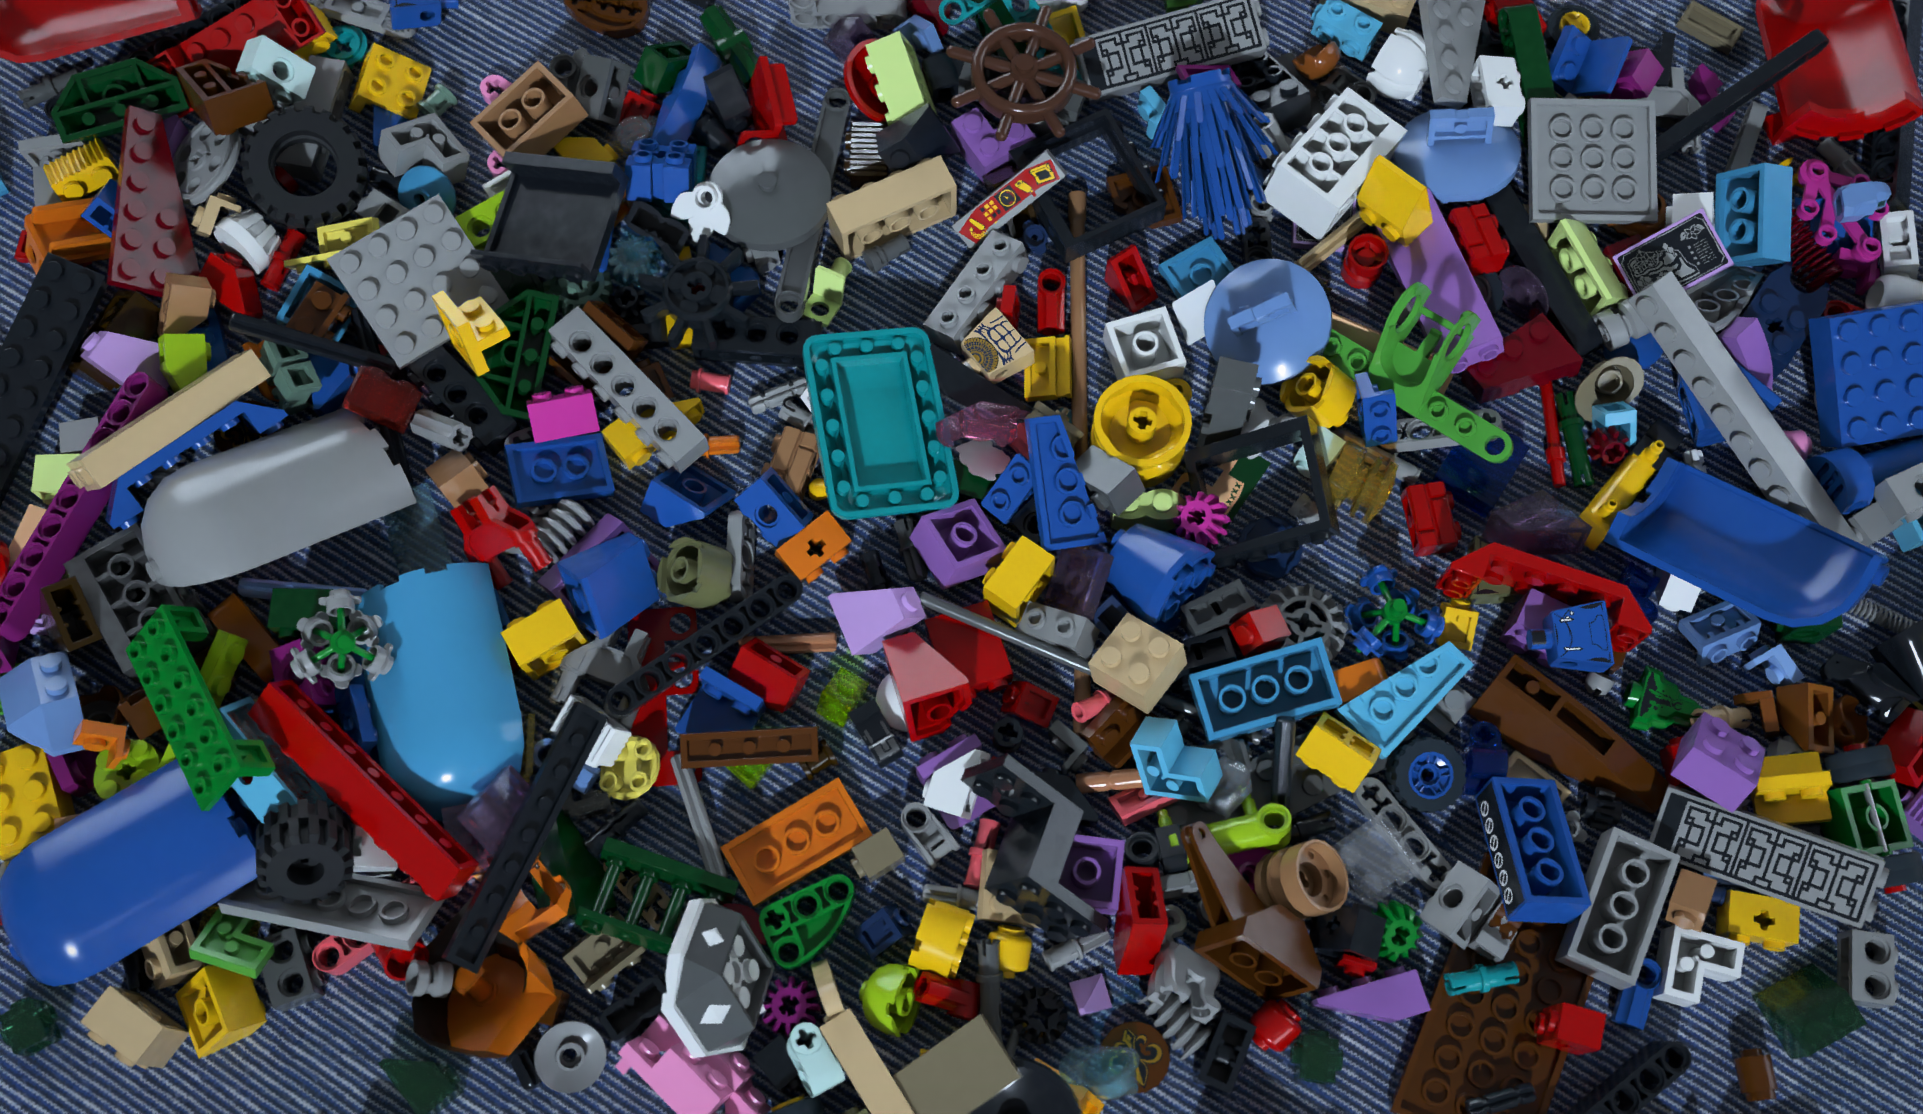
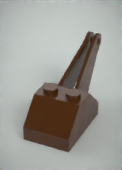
M1198 821L1183 827L1181 830V840L1211 925L1210 928L1198 932L1194 951L1264 1001L1268 999L1280 1000L1281 998L1318 989L1322 968L1304 921L1281 904L1265 908L1217 843L1205 823Z

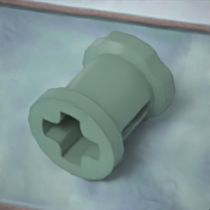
M437 83L434 86L435 91L424 101H419L416 105L424 116L436 113L440 117L450 106L454 107L458 104L456 97L444 85Z

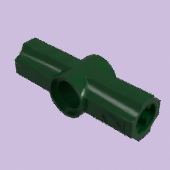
M711 5L699 17L700 22L713 40L716 52L723 64L727 65L730 63L744 88L748 89L758 58L753 52L746 33L741 28L737 29L722 5Z

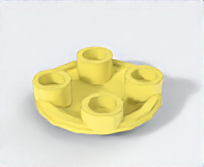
M635 735L629 737L625 747L621 750V754L618 755V759L614 761L615 765L612 767H600L599 786L614 799L624 801L636 799L646 793L657 780L660 770V754L655 744L646 737Z

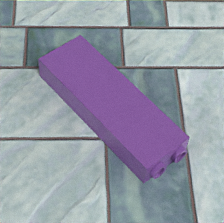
M1428 188L1427 192L1433 222L1407 247L1398 241L1391 242L1382 233V230L1374 224L1373 228L1376 235L1382 238L1388 246V261L1403 292L1412 284L1421 282L1432 291L1423 305L1427 309L1453 324H1456L1461 314L1467 310L1474 312L1481 319L1472 333L1474 339L1451 371L1452 374L1464 371L1470 365L1480 361L1492 360L1504 352L1503 338ZM1416 296L1409 302L1411 309L1414 306ZM1421 315L1417 322L1425 338L1432 327L1442 332L1441 339L1432 352L1434 356L1440 350L1450 330ZM1455 335L1445 357L1455 348L1461 338L1460 336Z

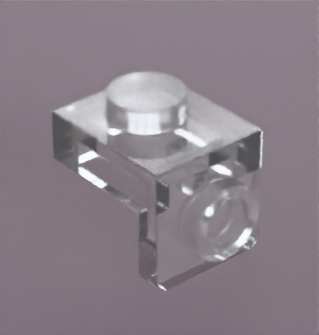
M1222 756L1219 759L1223 776L1208 803H1200L1228 818L1252 792L1248 768L1239 761H1233Z

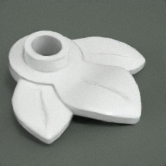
M711 181L697 184L693 192L681 193L676 198L671 209V217L675 219H688L689 228L692 233L691 236L695 243L698 242L700 234H706L708 238L714 230L722 235H726L729 230L731 219L729 211L723 205V193L720 187ZM707 191L712 195L711 203L705 199Z

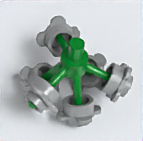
M348 589L331 590L328 597L318 599L319 605H326V613L319 611L314 617L308 619L303 617L297 622V629L301 631L302 636L300 645L304 650L299 652L296 647L290 649L294 658L290 662V666L295 675L300 679L306 677L310 683L315 684L317 683L315 675L320 673L322 678H329L333 681L336 688L346 689L354 677L362 674L363 669L370 672L368 679L375 681L379 674H387L393 666L394 657L391 656L393 645L390 643L385 644L384 647L377 645L379 643L378 630L383 625L381 617L378 615L368 616L360 610H355V604H360L362 597L351 595ZM329 616L337 617L338 631L334 634L333 626L328 621ZM345 616H349L350 622L347 625V629L345 624ZM328 643L330 645L317 654L311 650L314 646L321 647ZM356 644H366L368 647L371 648L368 651H366L363 648L357 646ZM352 651L364 657L362 666L356 663L354 658L348 653ZM334 652L335 654L328 659L327 665H322L320 660Z

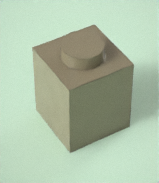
M887 827L851 849L855 857L850 860L851 865L860 879L866 875L870 883L905 862L904 854Z

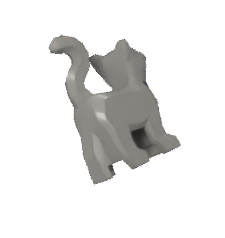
M1172 904L1165 905L1167 916L1172 919L1174 924L1168 925L1159 954L1155 957L1154 970L1148 983L1147 999L1163 1005L1166 998L1164 991H1174L1179 995V1002L1182 1003L1191 997V1018L1206 1024L1214 1018V1015L1221 1007L1220 1002L1214 998V992L1221 981L1219 968L1194 951L1195 943L1190 944L1189 949L1185 945L1174 941L1173 938L1182 936L1185 932L1187 920L1184 912L1179 907Z

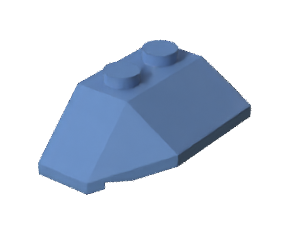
M66 651L31 657L0 677V700L9 733L31 745L44 749L45 753L53 757L85 750L81 745L72 744L74 731L84 718Z

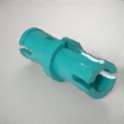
M1514 961L1492 966L1478 964L1474 965L1473 969L1444 974V980H1449L1444 981V986L1450 997L1472 991L1485 993L1497 986L1519 983L1520 979L1514 977L1519 976V971Z

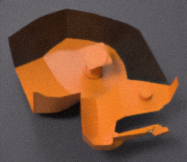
M540 852L529 872L550 898V906L536 909L520 889L477 974L441 958L473 896L427 946L429 964L434 965L438 961L449 962L453 967V984L446 998H433L430 994L425 993L420 997L413 996L412 999L414 1033L429 1045L442 1050L481 1058L508 1057L557 999L552 977L546 964L525 943L567 915L572 891L569 883L561 875L552 876L540 861ZM478 865L472 876L480 883L486 870Z

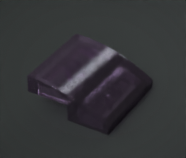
M512 765L506 766L484 791L473 797L457 816V819L492 857L496 854L530 785Z

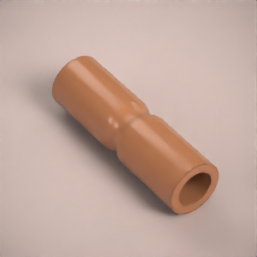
M1137 768L1119 769L1112 772L1099 771L1076 774V786L1082 794L1105 792L1111 789L1143 788Z

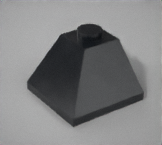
M929 103L876 133L878 154L892 173L916 166L918 162L925 158L932 159L941 155L943 161L961 151Z

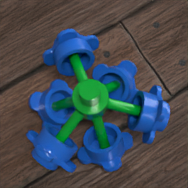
M1384 564L1370 568L1366 576L1362 577L1359 581L1361 587L1368 586L1373 595L1383 594L1387 602L1384 607L1377 609L1366 597H1359L1357 603L1348 604L1345 607V615L1352 624V629L1349 632L1356 637L1352 642L1357 647L1356 651L1358 653L1362 652L1366 656L1373 652L1378 658L1387 656L1398 662L1407 660L1408 651L1415 647V641L1406 632L1400 630V623L1404 619L1414 622L1415 633L1423 636L1424 643L1430 645L1433 643L1434 638L1442 634L1445 627V618L1440 615L1439 607L1434 606L1431 610L1424 609L1422 611L1418 608L1420 592L1416 588H1410L1408 591H1399L1394 588L1398 572L1396 569H1388ZM1379 616H1382L1383 619L1371 632L1366 629L1374 627L1378 622ZM1388 624L1392 625V630H1388L1383 634L1382 642L1376 638Z

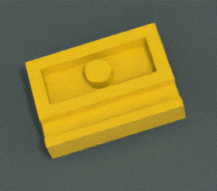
M1070 335L1060 338L1049 336L1025 339L1034 350L1035 362L1024 369V398L1026 401L1057 400L1058 397L1072 398V341Z

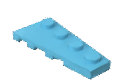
M1448 641L1333 712L1350 729L1381 748L1382 751L1378 757L1383 760L1474 664L1451 641Z

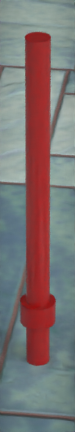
M1541 308L1530 310V319L1532 320L1543 313V310ZM1549 381V384L1540 386L1548 446L1545 450L1546 463L1550 465L1553 487L1561 488L1566 486L1563 465L1566 462L1565 448L1560 443L1552 381Z

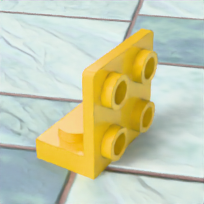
M373 43L364 58L348 109L360 113L366 104L370 106L374 104L409 120L416 119L419 112L416 104L423 99L431 68Z

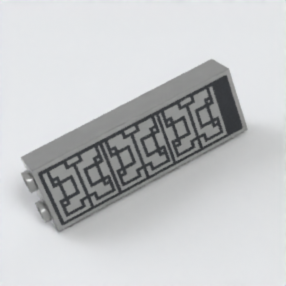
M1213 0L1074 39V43L1091 37L1096 43L1092 50L1076 56L1083 81L1088 82V85L1100 88L1102 92L1101 97L1097 100L1087 98L1089 105L1138 92L1149 85L1155 87L1166 84L1171 80H1181L1175 70L1177 65L1231 66L1263 57L1267 50L1266 46H1269V36L1266 28H1261L1258 17L1261 16V7L1259 1Z
M1671 784L1667 787L1649 839L1650 843L1680 855L1679 864L1862 929L1864 921H1872L1877 908V902L1872 900L1876 887L1883 889L1889 874V869L1884 867L1886 861L1883 857L1737 808L1732 813L1706 796Z

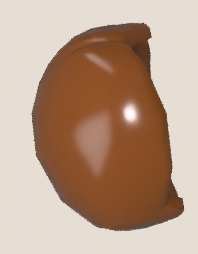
M1328 40L1329 44L1325 47L1317 44L1294 58L1292 63L1298 73L1305 79H1320L1330 74L1337 65L1341 55L1338 45L1332 40Z
M1848 694L1834 700V744L1840 748L1858 743L1867 744L1869 739V731L1866 726L1868 717L1859 715L1855 711L1859 700Z

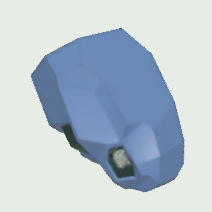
M1877 181L1852 183L1839 187L1835 191L1832 200L1835 219L1839 223L1857 222L1861 218L1873 215L1875 210L1885 207L1887 200L1892 194L1890 187L1884 182Z

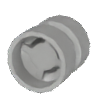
M1631 297L1619 302L1617 309L1609 307L1593 315L1592 319L1601 332L1603 345L1609 351H1614L1628 344L1630 337L1638 339L1651 333L1628 301Z

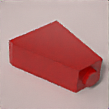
M1124 866L1113 940L1117 975H1151L1154 969L1155 957L1159 954L1168 928L1159 868Z

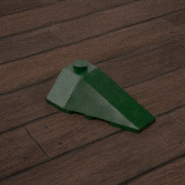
M525 796L517 798L518 808L522 804ZM563 807L540 850L541 855L539 857L552 876L561 875L569 883L572 891L567 915L548 927L550 929L575 922L580 906L591 910L605 875L604 867L582 844L584 838ZM532 876L538 908L549 907L550 898ZM612 893L605 912L617 909L614 893Z

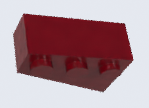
M1541 313L1503 339L1504 352L1492 360L1480 361L1462 371L1461 382L1476 400L1482 404L1519 393L1520 390L1535 385L1540 387L1549 384V381L1566 376L1568 378L1577 376L1583 359L1546 316Z

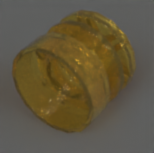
M1348 440L1328 478L1335 510H1337L1345 499L1352 501L1349 509V516L1352 518L1360 506L1365 507L1366 510L1360 522L1368 525L1371 519L1385 505L1395 485L1396 471L1399 464L1391 461L1386 471L1382 473L1378 470L1384 459L1383 456L1379 455L1371 466L1365 465L1364 462L1368 449Z

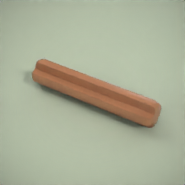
M834 632L749 636L739 641L740 650L742 645L756 637L783 654L834 652L837 649V636Z

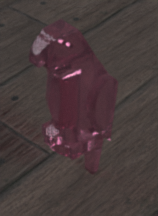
M979 401L935 423L936 437H938L942 445L949 448L953 447V442L961 437L975 441L994 440L998 446L1003 448L1011 444L1018 437L1017 419H1025L1031 412L1020 410V407Z

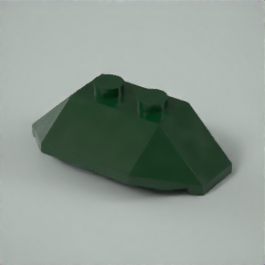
M131 58L73 74L50 113L62 143L66 144L103 138L123 132L125 110L129 105L161 114L163 120L189 109V106L176 76L168 74L140 59Z
M527 289L494 310L507 326L510 337L482 351L490 371L479 377L475 375V379L503 415L530 420L526 401L532 400L531 395L541 392L551 342V335L548 330L554 326L560 296Z

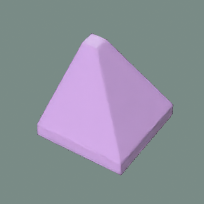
M1102 973L1069 983L1078 1017L1112 1008Z

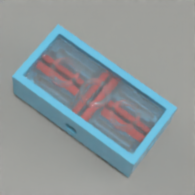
M250 696L218 709L233 739L263 740L276 766V769L269 777H238L231 785L239 795L241 804L246 809L252 811L261 823H264L263 816L269 811L277 813L278 805L288 802L291 806L298 804L297 799H308L310 804H315L317 800L327 802V808L334 804L327 797L326 792L315 781L309 779L303 773V769L292 758L282 753L280 746L269 735L258 729L257 723L248 715V712L255 703Z

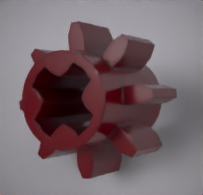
M1614 425L1608 428L1597 427L1590 438L1586 439L1591 445V448L1587 450L1588 455L1592 460L1597 459L1602 466H1605L1607 463L1618 464L1625 453L1629 452L1624 445L1629 438L1623 431H1618Z

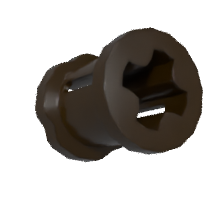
M824 738L820 740L819 761L798 762L809 781L814 779V774L830 765L835 767L839 764Z

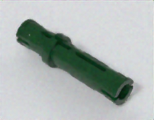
M1566 391L1567 405L1565 404L1563 393H1559L1554 397L1560 416L1558 427L1559 431L1564 434L1574 488H1584L1582 474H1584L1586 485L1589 487L1595 484V479L1593 478L1582 430L1585 423L1575 407V392Z

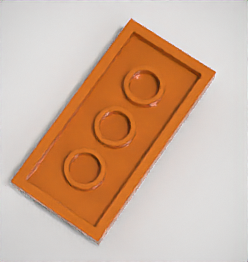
M838 777L724 844L720 849L753 907L756 908L850 852L853 847L873 834Z

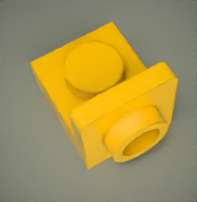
M1451 598L1450 603L1441 602L1440 609L1442 610V617L1445 618V627L1442 634L1436 639L1438 645L1441 646L1451 641L1458 649L1471 651L1479 612L1475 608L1470 607V601Z

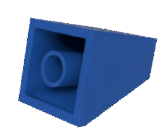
M626 532L556 562L576 622L599 639L608 637L660 599L657 590V574L650 568L647 559L650 557V550L644 539Z

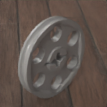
M202 121L182 140L173 157V164L183 203L187 205L200 204L208 200L210 195L213 196L226 182L239 156L241 147L239 130L233 134L216 136L206 123Z

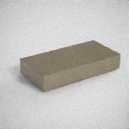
M1694 0L1690 2L1675 26L1726 55H1729L1745 29Z

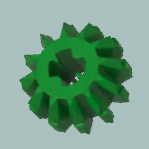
M1391 899L1387 905L1377 902V912H1373V914L1387 919L1378 957H1385L1389 961L1395 962L1398 956L1408 959V950L1410 948L1418 949L1415 941L1424 936L1422 931L1418 929L1423 922L1409 905L1401 904L1397 900Z

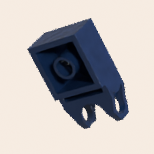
M1791 260L1790 262L1783 263L1779 269L1769 274L1738 316L1758 318L1771 354L1773 380L1789 365L1810 333L1808 319L1820 317L1826 309L1828 292L1832 286L1825 282L1815 292L1803 293L1798 291L1790 281V274L1794 263Z

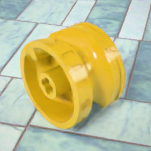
M1133 375L1122 378L1110 385L1100 396L1096 404L1089 439L1090 446L1095 445L1107 454L1136 468L1145 488L1156 486L1171 477L1183 459L1192 427L1191 411L1181 392L1161 378L1149 375Z

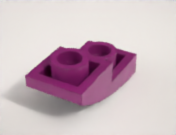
M1703 63L1696 68L1687 82L1690 93L1701 106L1718 96V91L1723 85L1718 76ZM1736 111L1712 126L1713 131L1717 134L1725 128Z

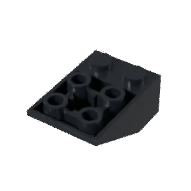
M1267 51L1263 57L1230 66L1242 84L1240 89L1262 110V113L1274 114L1283 134L1306 125L1312 120L1310 91Z

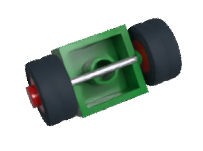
M1865 743L1843 747L1844 752L1824 758L1827 771H1830L1832 785L1856 782V785L1827 791L1832 820L1820 823L1821 831L1825 838L1876 854L1880 857L1882 856L1886 861L1884 867L1889 869L1888 878L1883 888L1884 893L1906 891V884L1923 881V860L1919 851L1892 855V851L1914 847V843L1895 779L1872 782L1871 780L1896 772L1890 748L1888 745L1866 747Z

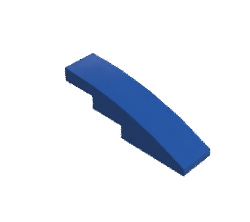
M701 42L692 47L687 67L678 73L672 94L663 99L652 134V139L660 142V145L669 146V143L673 140L687 141L707 103L708 98L703 77L720 69L722 61Z

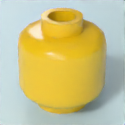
M998 925L997 930L991 931L987 939H991V943H993V939L1000 941V970L1003 971L1004 978L1013 979L1015 978V973L1024 972L1029 967L1032 940L1025 934L1024 928L1012 925Z

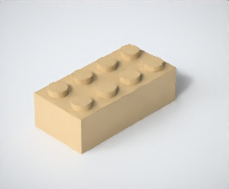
M941 155L932 159L925 158L918 162L916 166L904 171H894L885 179L878 182H868L861 186L859 190L847 195L840 194L834 197L830 202L826 203L830 234L841 256L851 261L862 256L864 250L873 248L876 245L880 246L899 234L907 237L956 216L957 185Z

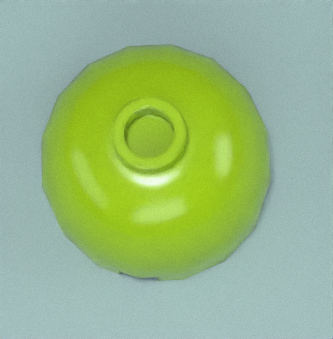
M888 964L878 968L870 975L868 980L862 983L859 999L862 1001L865 1019L876 1030L894 1037H901L900 1033L907 1034L910 1031L921 1006L920 1002L915 1001V994L913 992L915 981L920 977L921 971L909 965Z

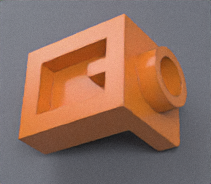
M83 719L74 731L72 744L81 745L89 751L109 750L106 766L108 769H115L122 759L126 760L130 750V739H125L127 726Z

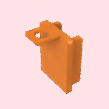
M94 197L35 206L32 208L31 214L25 216L24 227L27 231L25 253L36 275L48 252L76 264L109 259L112 238L81 217Z

